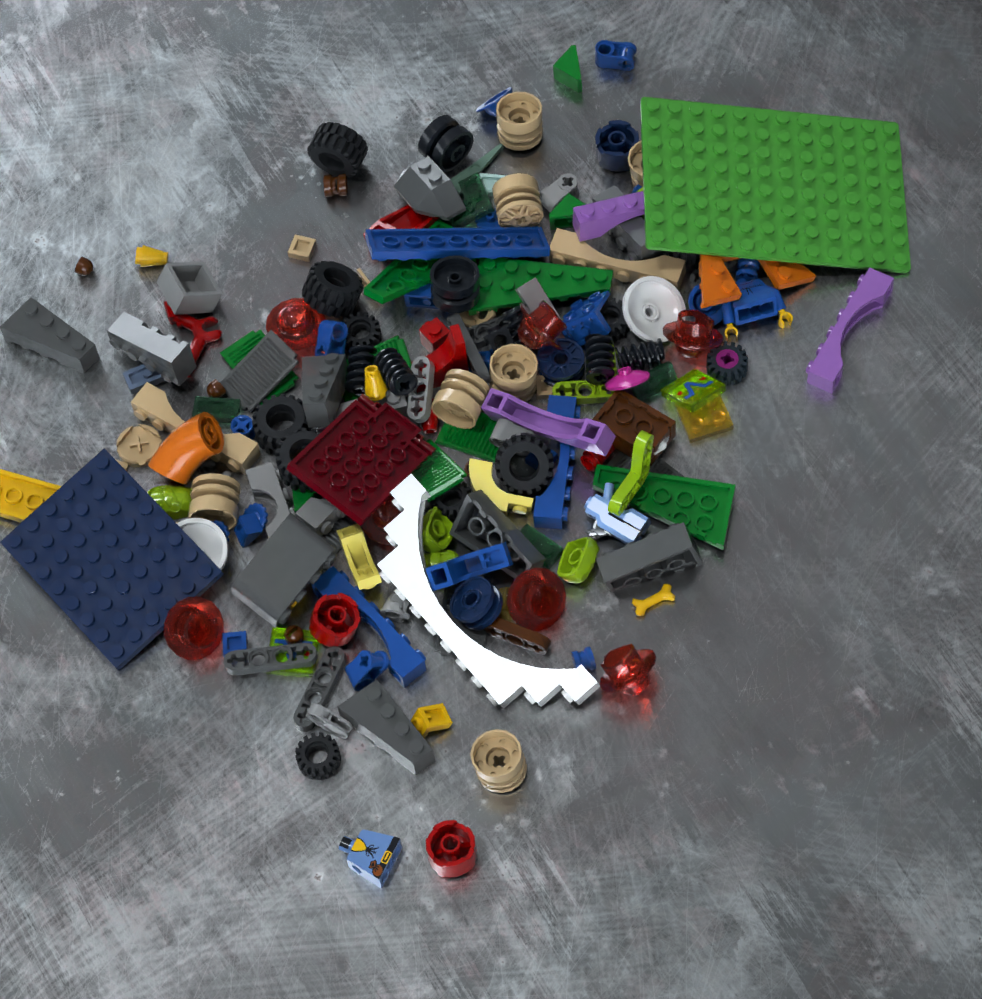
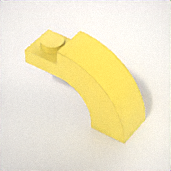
M470 458L469 476L473 492L482 490L506 517L508 509H513L512 511L517 514L532 513L533 498L502 491L496 486L492 478L493 463Z
M354 524L337 530L348 567L359 590L372 589L377 584L382 583L360 525Z

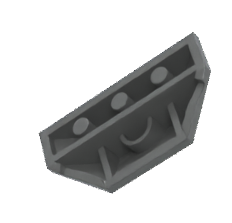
M429 156L403 170L394 185L397 193L418 214L441 217V219L448 221L466 211V207L450 178Z

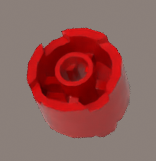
M343 593L323 595L316 602L309 620L310 634L320 644L327 647L336 646L341 648L343 645H346L353 639L361 620L357 603L350 596Z
M456 820L442 821L433 827L428 838H426L428 861L432 869L443 878L459 877L472 870L475 866L477 858L475 837L468 826L457 823Z

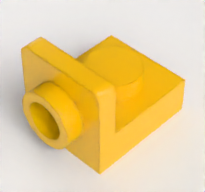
M443 703L419 707L411 719V723L424 739L428 732L448 729L453 723Z

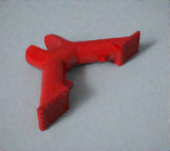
M165 301L164 306L170 324H177L178 328L184 327L192 331L194 338L190 348L196 363L206 343L221 338V330L204 331L209 327L215 326L218 320L213 316L198 320L188 314L174 315L170 305Z

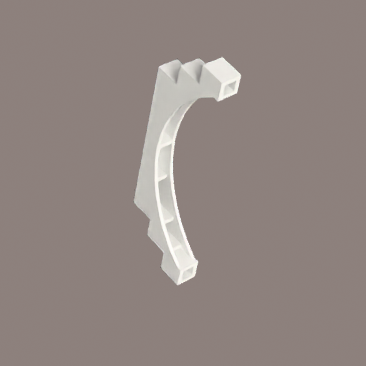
M412 474L390 492L395 498L391 502L401 513L383 528L388 533L385 538L395 549L377 564L382 570L379 575L387 584L391 581L397 587L394 592L402 601L408 599L412 604L409 609L418 619L422 616L427 621L424 625L433 636L438 634L443 639L440 642L442 647L448 653L453 651L457 655L456 663L464 671L467 668L471 671L473 676L470 679L479 689L482 686L486 688L489 692L486 697L494 706L500 704L505 708L526 690L523 695L532 705L537 702L542 707L562 688L564 690L561 694L569 703L575 701L580 705L600 687L598 682L582 664L577 669H547L519 664L483 648L457 627L444 610L435 591H432L425 570L427 567L423 552L422 530L425 504L430 494Z

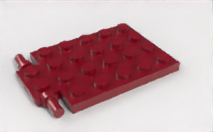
M362 394L358 401L355 400L289 462L286 469L361 526L392 495L390 492L410 474H413L427 460L429 455L432 456L436 448L424 440L425 437L421 435V428L385 402L381 405L379 402H374Z

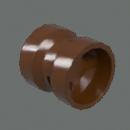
M339 174L337 177L324 175L325 197H332L335 194L340 196L348 195L346 174Z

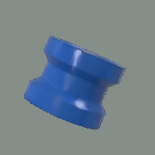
M739 259L735 279L744 278L747 281L758 279L759 261L756 259Z
M239 415L231 421L232 433H241L252 440L254 439L255 432L252 419L249 416Z
M590 646L585 647L580 652L576 650L571 651L575 669L582 664L586 670H596V663Z

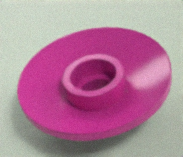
M630 366L623 367L618 370L616 376L606 382L605 387L611 391L631 388L647 381L650 378V373L644 370H632Z

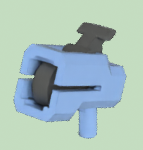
M605 483L603 497L595 494L593 497L590 496L584 505L585 512L595 522L593 529H588L585 533L594 540L610 536L624 544L637 542L642 539L640 535H644L651 524L648 517L633 508L624 510L620 516L608 512V505L614 490V484Z

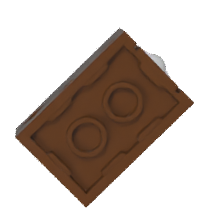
M616 390L592 419L606 424L616 436L612 443L614 448L631 458L634 442L639 432L643 430L654 435L650 467L676 436L675 420L624 390Z

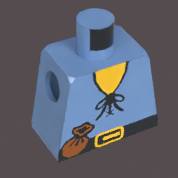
M361 830L356 840L344 836L339 844V850L348 853V867L380 888L383 887L402 849L400 838L369 830Z

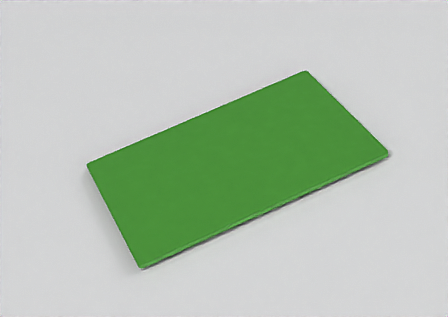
M653 97L641 98L645 246L647 249L868 270L870 267L877 271L909 273L911 270L899 125L896 122Z

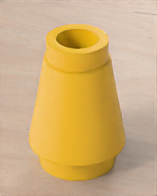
M145 245L136 249L135 264L140 265V267L162 266L168 261V252Z
M367 366L364 369L365 395L372 401L385 398L388 388L378 370V366Z

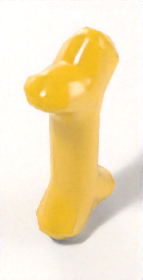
M663 584L659 592L643 600L633 598L632 605L636 607V615L644 616L649 607L663 600L674 602L675 595L671 592L672 586L670 584Z

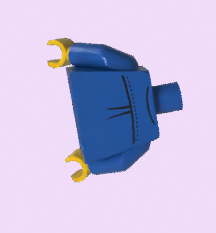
M741 278L737 280L736 284L742 293L740 299L723 303L721 307L723 322L727 326L724 333L727 342L730 333L735 334L736 341L738 340V330L733 324H736V326L778 315V312L780 315L778 326L783 329L785 326L782 319L788 320L790 326L793 321L792 314L785 311L786 305L780 291L765 285L761 279L747 281Z

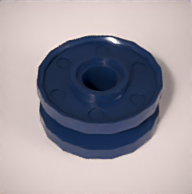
M556 338L546 342L538 351L539 376H544V382L547 385L553 387L557 382L581 381L585 374V355L582 347L575 341L568 338Z
M481 576L464 580L456 588L450 600V612L453 617L471 630H481L491 625L497 619L503 606V595L500 590Z

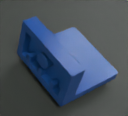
M607 290L603 293L595 292L587 300L582 301L580 299L571 304L570 311L563 316L564 320L558 327L565 338L573 340L582 346L586 343L585 337L590 334L608 335L612 329L600 312L610 296L609 291Z

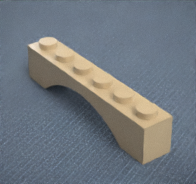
M559 228L556 229L550 244L549 262L613 270V278L621 282L633 283L642 277L656 276L669 281L679 291L686 273V260L667 255L638 261L616 259L598 252L585 241L580 242L575 232Z
M148 382L145 383L131 401L134 415L142 421H149L160 431L165 430L171 434L185 422L172 409L166 393ZM241 433L223 434V450L211 457V459L215 462L221 461L233 472L239 471L246 475L245 470L250 469L261 455L258 443Z

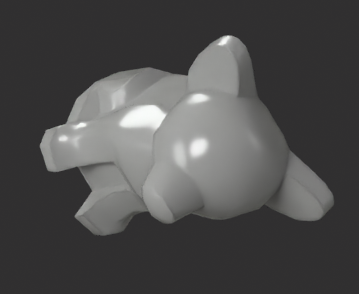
M394 592L386 599L379 614L384 618L388 617L390 620L403 623L405 619L408 620L410 617L407 612L410 602L408 599L402 601Z

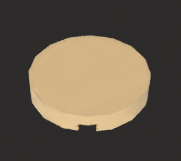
M139 424L136 427L131 426L126 428L118 437L116 444L117 452L120 459L129 466L145 467L148 466L154 453L162 444L159 432L151 426Z

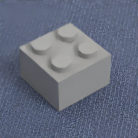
M204 261L166 263L157 280V284L174 315L213 312L222 296L221 290Z

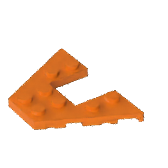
M700 254L699 277L701 282L699 286L702 295L701 309L740 299L742 293L724 262L741 258ZM758 260L773 286L778 290L810 283L816 278L813 272L799 263Z

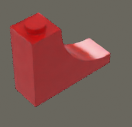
M459 324L450 326L448 337L444 343L435 351L425 356L435 365L433 388L441 386L446 373L451 369L469 371L465 341ZM424 364L419 370L422 372V369L426 368L427 365ZM419 385L416 390L417 393L425 391L426 385Z

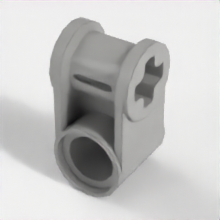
M570 173L563 174L551 185L544 188L540 192L542 206L551 212L568 193L578 198L579 189L576 176Z
M499 418L489 441L494 446L500 447L503 441L510 439L512 435L516 434L518 436L521 433L531 435L534 433L507 419ZM520 451L516 454L519 456H527L530 452Z

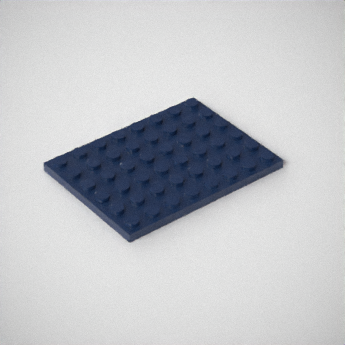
M105 448L0 541L7 551L118 671L224 575L219 567Z

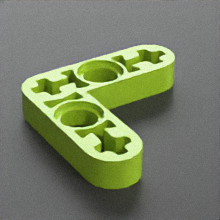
M614 350V352H613V355H614V360H613V362H614V368H613V370L615 371L614 376H616V375H617V368H616V359H615V350ZM586 380L561 381L553 386L552 395L561 396L559 390H562L565 396L577 397V404L606 403L616 390H610L611 394H607L605 384L593 385ZM587 388L591 391V394L589 396H582L579 390ZM572 389H575V396H572Z
M643 430L637 435L633 446L630 472L612 496L608 505V512L620 516L645 482L650 469L654 435Z

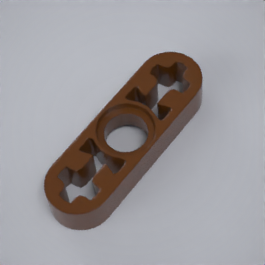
M499 617L491 625L484 628L491 636L538 654L545 655L551 645V640L545 635Z

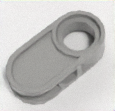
M312 703L306 713V717L310 721L340 738L346 739L353 727L346 719L316 703Z

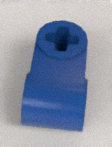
M601 40L595 46V63L603 69L630 71L635 66L633 58L637 52V47L630 42Z
M323 320L319 324L315 356L330 353L345 354L348 328L345 323Z
M362 650L345 667V672L353 689L361 691L374 682L388 668L389 657L384 651L371 653L368 650Z

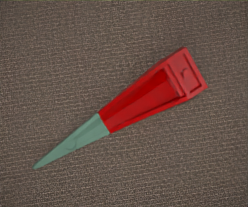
M502 144L496 146L475 163L450 179L459 196L503 150ZM406 205L377 220L369 229L430 228L440 217L418 214L409 205Z

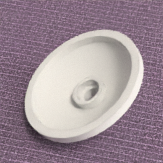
M656 276L642 277L633 282L624 294L622 301L624 319L630 330L642 340L647 342L653 340L654 343H657V339L660 338L663 343L674 338L683 328L686 318L685 303L680 292L669 281ZM645 311L649 312V317L646 315Z
M189 518L177 523L222 570L226 564L229 552L227 538L223 531L212 521L203 518Z

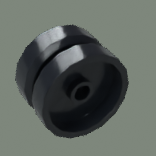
M442 115L432 121L424 130L418 143V151L424 157L429 156L443 172H449L459 166L469 154L474 142L473 135L465 127L460 126L450 115Z
M447 256L433 264L430 270L431 300L437 308L448 313H463L477 305L480 299L479 268L474 261L463 256Z

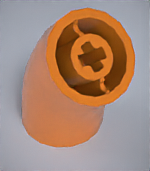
M202 412L185 421L163 441L154 453L148 466L173 481L187 485L191 476L205 461L223 450L224 437L219 423L208 412Z

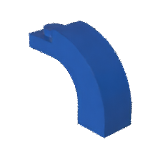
M503 542L425 568L432 591L471 577L511 566L513 562L507 544Z

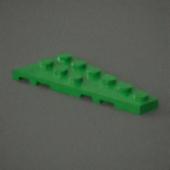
M437 220L430 228L454 227ZM441 258L431 260L409 259L407 261L395 259L364 288V295L384 304L430 283V270L433 264ZM480 258L472 259V261L476 263Z
M480 258L478 263L480 299L477 305L469 310V316L477 315L479 311L489 310L490 312L493 310L496 312L499 308H514L523 304L516 289L535 277L549 300L559 299L560 301H566L569 297L575 296L586 298L595 292L603 293L608 290L610 293L614 273L613 270L506 258Z
M597 464L592 484L593 489L604 493L605 483L614 484V495L629 474L630 469ZM649 472L645 482L628 506L668 525L684 522L692 536L724 550L736 485Z

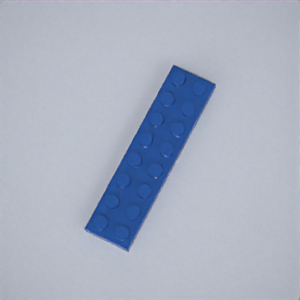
M542 227L365 230V239L371 259L386 261L387 259H399L402 261L409 259L431 260L447 256H463L471 260L475 258L497 259L498 257L517 259L520 257L541 258L550 255V247Z

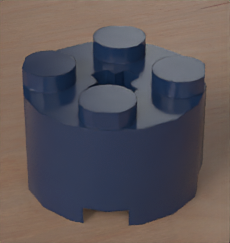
M622 120L609 121V125L604 126L602 129L599 128L595 135L596 158L602 169L630 171L628 154L634 144L639 142V133L631 127L629 122Z

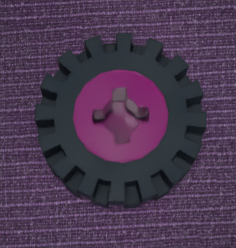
M724 341L723 346L717 343L716 349L712 347L710 353L708 352L707 374L710 375L712 381L716 378V384H720L722 381L723 386H727V382H730L731 386L735 385V380L740 383L742 377L745 378L748 371V355L746 356L745 349L742 350V346L739 344L735 347V342L727 345V341Z

